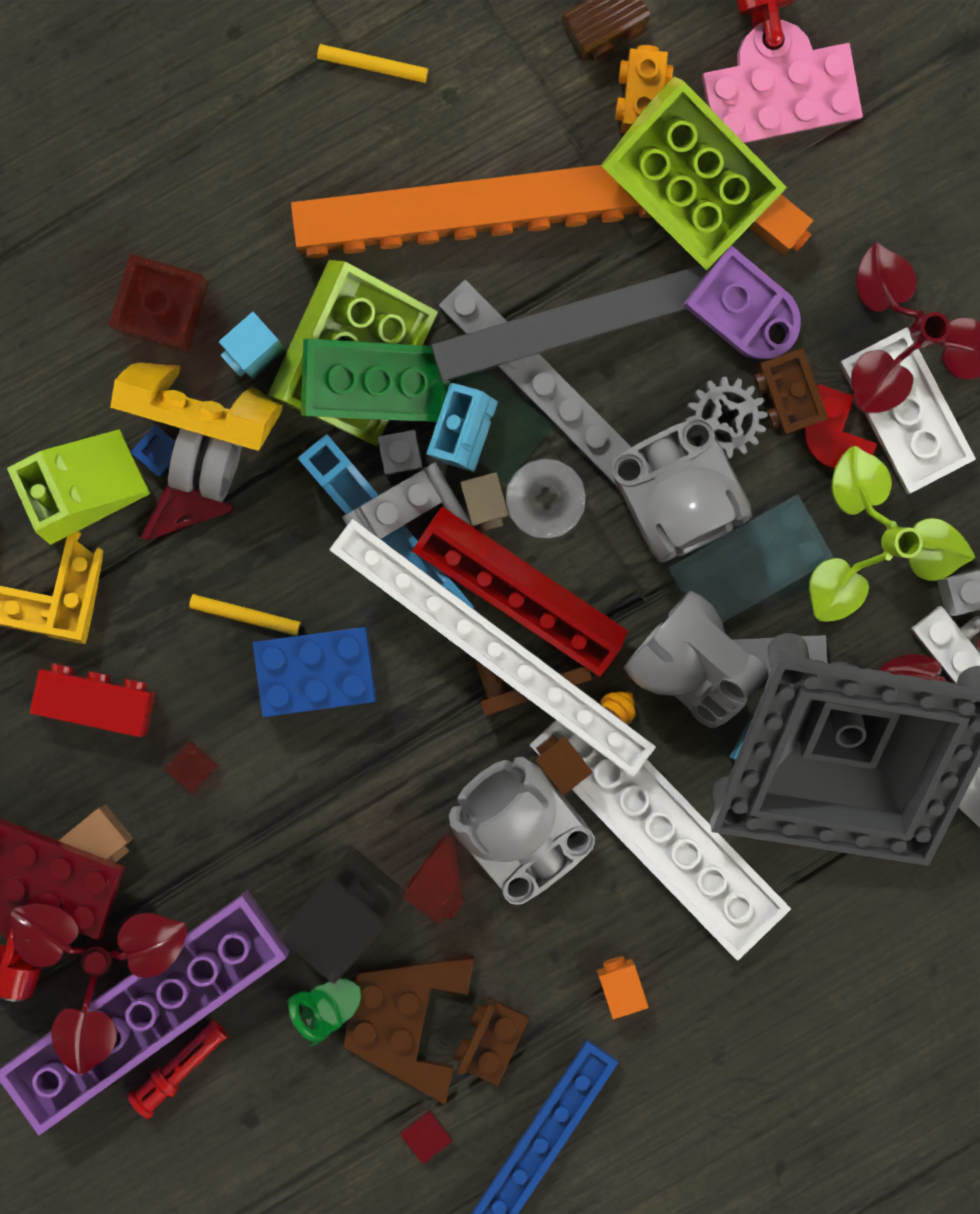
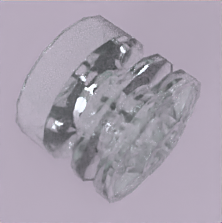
M540 459L527 463L514 474L508 485L506 504L511 519L520 530L533 537L550 539L564 535L577 525L584 512L586 494L582 480L571 467L558 460ZM548 487L550 493L557 494L558 497L557 501L551 502L550 509H544L543 503L536 502V495L542 494V488Z

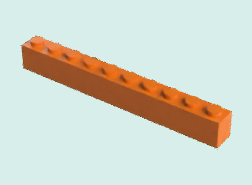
M601 165L291 202L296 248L299 254L306 253L307 258L328 256V251L343 249L345 254L360 253L365 251V246L379 244L380 249H395L402 247V242L417 240L419 245H429L439 242V237L454 236V240H469L475 238L478 232L491 231L492 236H503L513 233V228L528 227V231L532 232L549 229L550 224L565 222L566 227H577L587 224V219L602 218V222L610 223L623 220L624 215L638 213L639 218L652 217Z

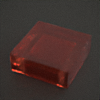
M189 741L165 770L193 794L219 765L195 743Z

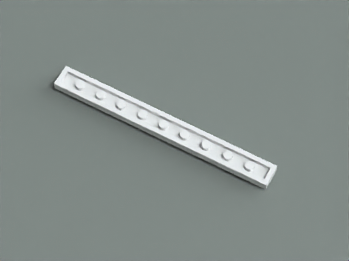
M353 518L330 547V551L632 777L635 776L656 748L655 745Z

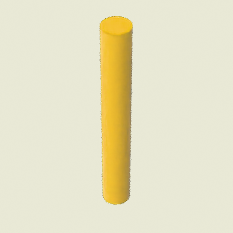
M323 44L319 45L317 59L417 82L426 83L429 68Z
M192 594L189 604L190 609L298 636L301 622L195 594Z

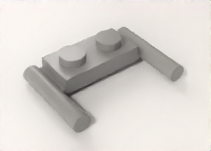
M436 462L342 517L346 525L353 518L381 539L442 502L447 510L471 525Z

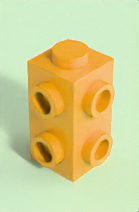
M640 45L637 49H630L628 61L621 60L619 83L625 84L624 98H617L615 120L622 121L621 133H626L645 107L673 77V65H667L668 52L659 51V48L656 46Z

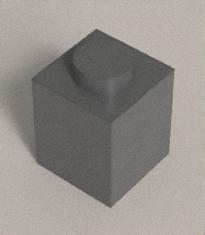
M415 430L378 437L386 477L417 472L423 469Z

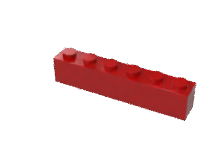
M443 506L412 550V552L599 677H601L621 650L628 633L627 629Z

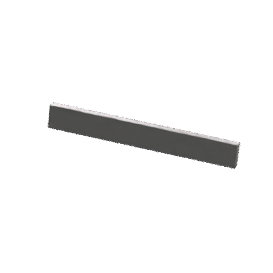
M701 265L432 344L431 350L441 382L687 310L683 303L708 270L706 271Z

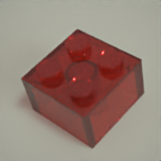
M130 254L109 327L116 333L188 354L209 282L202 274Z

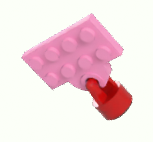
M736 0L739 15H750L753 29L741 42L737 53L738 66L703 73L702 81L707 105L744 143L863 118L850 43L813 50L808 36L797 25L780 20L778 8L792 4L794 0Z

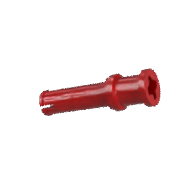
M211 1020L209 1025L166 1066L154 1068L150 1072L151 1077L137 1091L131 1090L127 1094V1099L133 1108L144 1118L150 1119L154 1115L153 1110L168 1096L173 1097L179 1089L178 1084L219 1044L229 1037L227 1032L219 1023Z

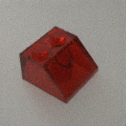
M450 827L406 885L402 898L439 925L445 917L452 920L464 903L462 901L464 898L462 895L463 880L457 840Z

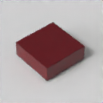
M430 1109L400 1131V1136L422 1164L452 1142V1137Z

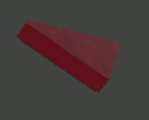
M167 482L140 538L148 541L232 512L234 507L223 501L219 502L202 497L200 490L196 488L188 493L169 487Z

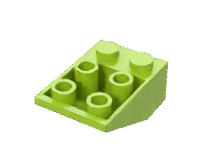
M120 429L39 451L7 468L35 532L50 545L151 494Z

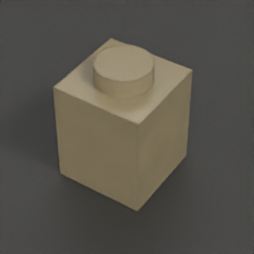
M497 472L460 482L472 526L480 525L482 532L503 526L502 519L508 518L509 515Z

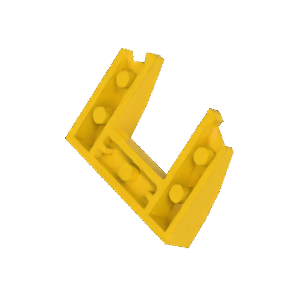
M135 363L124 369L114 381L110 408L257 451L261 449L283 409L282 403L264 395L254 387L244 391L230 410L214 401L202 402L188 398L180 391L168 390L180 373L181 366Z
M79 531L67 536L53 596L0 586V626L44 634L50 638L86 645L98 589L103 550L98 547L93 554L78 542L82 535Z

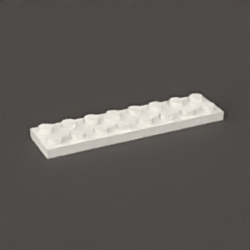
M557 720L552 722L530 744L535 752L539 754L536 747L552 734L557 739L562 735L567 738L593 771L592 774L572 790L737 961L791 910L718 833L711 832V825L648 760L644 762L635 776L632 777Z

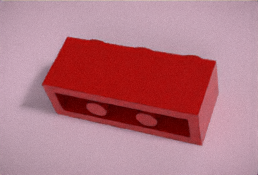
M52 663L51 669H39L30 714L137 737L147 735L156 694L155 691L146 690L147 683L132 679H125L124 685L109 682L111 675L88 671L87 677L73 674L74 667Z

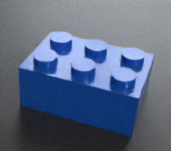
M368 627L253 642L263 717L371 703L378 700Z

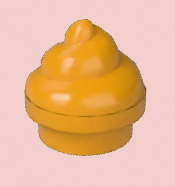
M631 691L607 693L601 699V705L627 725L636 716L635 701Z

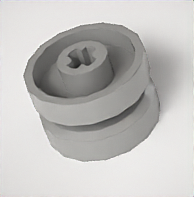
M180 428L169 466V487L190 493L199 483L202 497L222 502L234 478L242 446Z

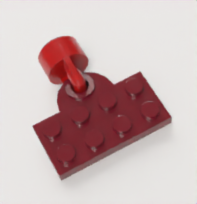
M0 818V933L7 940L6 945H0L1 1000L19 1002L31 998L34 995L42 967H36L25 962L17 953L12 934V910L18 906L35 903L60 907L70 913L76 920L79 933L98 940L104 934L125 866Z

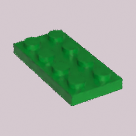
M303 339L301 416L420 422L438 421L450 380L441 382L431 346Z

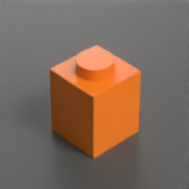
M780 194L755 220L750 229L785 256L791 248L798 252L812 235L806 229L813 222V219Z
M624 956L612 958L603 963L604 968L597 970L612 1019L649 1008L632 959L625 961Z

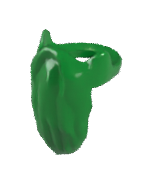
M334 978L324 985H318L311 992H298L287 999L291 1021L298 1033L310 1041L309 1047L324 1041L332 1031L339 1029L355 1014L362 999L361 987L349 979ZM299 1004L302 1006V1014L308 1027L304 1024L299 1014Z

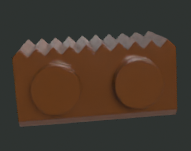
M586 0L563 13L562 25L584 61H587L590 57L599 60L614 50L613 45L621 39L625 38L629 42L642 35L646 31L645 26L648 24L650 13L642 0Z

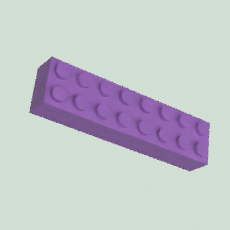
M247 890L188 932L180 954L166 971L149 978L137 977L131 973L91 1002L89 1012L96 1010L105 1012L112 1018L117 1029L115 1046L105 1060L85 1074L73 1072L57 1056L50 1031L0 1068V1082L39 1136L287 958L291 950Z

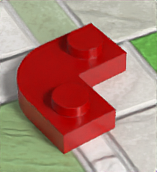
M820 384L817 385L828 419L803 428L806 445L816 459L815 461L835 470L838 461L850 447L857 446L864 452L873 455L877 443L842 431L854 396Z

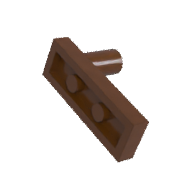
M474 658L487 698L480 700L485 716L531 701L516 689L508 691L506 682ZM584 666L559 673L574 685L592 680L589 669Z

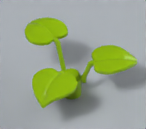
M857 446L850 447L842 455L835 467L832 477L833 498L838 507L846 514L855 515L866 509V512L871 517L887 527L881 541L884 552L883 554L858 562L852 568L843 559L831 558L824 560L814 569L809 582V594L813 614L818 621L830 622L840 620L861 607L869 590L868 581L862 575L857 574L862 568L884 560L889 561L892 557L908 558L911 570L919 578L936 581L949 576L961 566L975 559V555L964 537L943 520L928 518L917 522L913 528L898 527L895 521H890L875 511L872 505L882 504L890 494L892 486L891 476L883 462Z

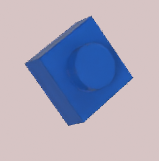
M154 424L131 453L157 476L162 477L169 469L176 441Z

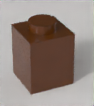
M552 734L536 747L539 754L534 757L535 761L563 796L593 773L564 735L557 739Z

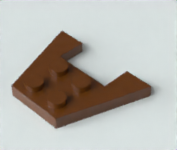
M474 956L358 971L356 985L361 987L362 999L355 1014L348 1019L343 1047L446 1105L453 1065L417 1059L430 989L467 995Z

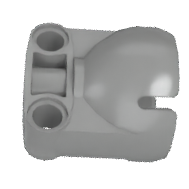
M694 418L672 426L619 455L613 463L612 473L615 483L650 552L660 562L669 561L675 556H683L731 532L733 525H741L752 517L751 504L715 436L713 426L705 419ZM694 430H702L708 435V441L703 446H693L687 441L688 434ZM625 464H635L640 468V474L635 480L626 481L619 476V471Z
M690 590L669 612V618L664 623L658 624L625 664L624 669L629 678L641 688L657 695L675 696L691 710L693 716L700 723L709 728H716L741 711L769 673L767 667L760 659L745 652L725 634L722 619L714 606L702 595Z
M516 757L513 763L508 760H502L479 773L459 794L458 803L460 806L452 807L449 814L450 827L454 837L511 904H524L546 890L586 857L595 844V837L583 818L575 811L544 771L524 757ZM579 831L575 837L568 839L571 833ZM520 878L516 883L509 884L513 879Z

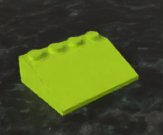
M675 76L645 107L601 165L706 271L787 188L683 80Z
M329 260L267 396L301 412L303 339L423 346L438 311L345 261ZM313 417L374 446L378 445V437L382 436L389 421Z

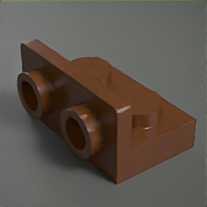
M803 348L762 362L756 367L758 374L753 376L756 388L760 396L766 395L771 408L766 410L769 424L773 431L779 430L781 437L828 419Z
M488 997L485 1006L478 1004L469 1024L474 1026V1030L469 1040L462 1038L454 1055V1059L459 1061L457 1072L463 1075L465 1072H469L498 1086L527 1025L529 1015L491 997Z

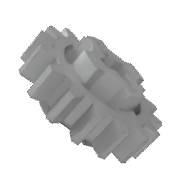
M722 377L719 387H716L710 380L706 383L707 393L699 389L694 393L699 402L687 405V409L694 412V416L686 418L685 421L702 418L703 408L709 400V406L712 411L709 419L706 421L713 426L715 433L725 436L727 442H730L724 443L719 441L727 459H730L733 456V449H736L742 456L747 453L745 443L753 447L759 443L754 434H763L766 431V428L759 424V420L768 417V413L758 411V406L764 402V399L757 398L754 400L751 397L755 390L754 386L743 390L741 389L742 379L738 378L733 386H730L727 377ZM725 394L734 395L743 402L738 404L729 401ZM722 409L726 414L733 413L734 419L730 422L731 427L727 423H719L718 418L722 415ZM750 414V426L746 434L743 435L744 431L741 425L744 417ZM694 430L688 435L690 439L700 437L702 441L698 447L703 446L708 441V435L702 430Z

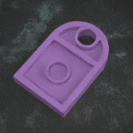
M732 245L711 266L683 303L687 310L739 353L751 359L765 360L784 354L795 343L800 332V312L792 296ZM774 323L781 325L785 331V338L780 344H775L769 338V328Z

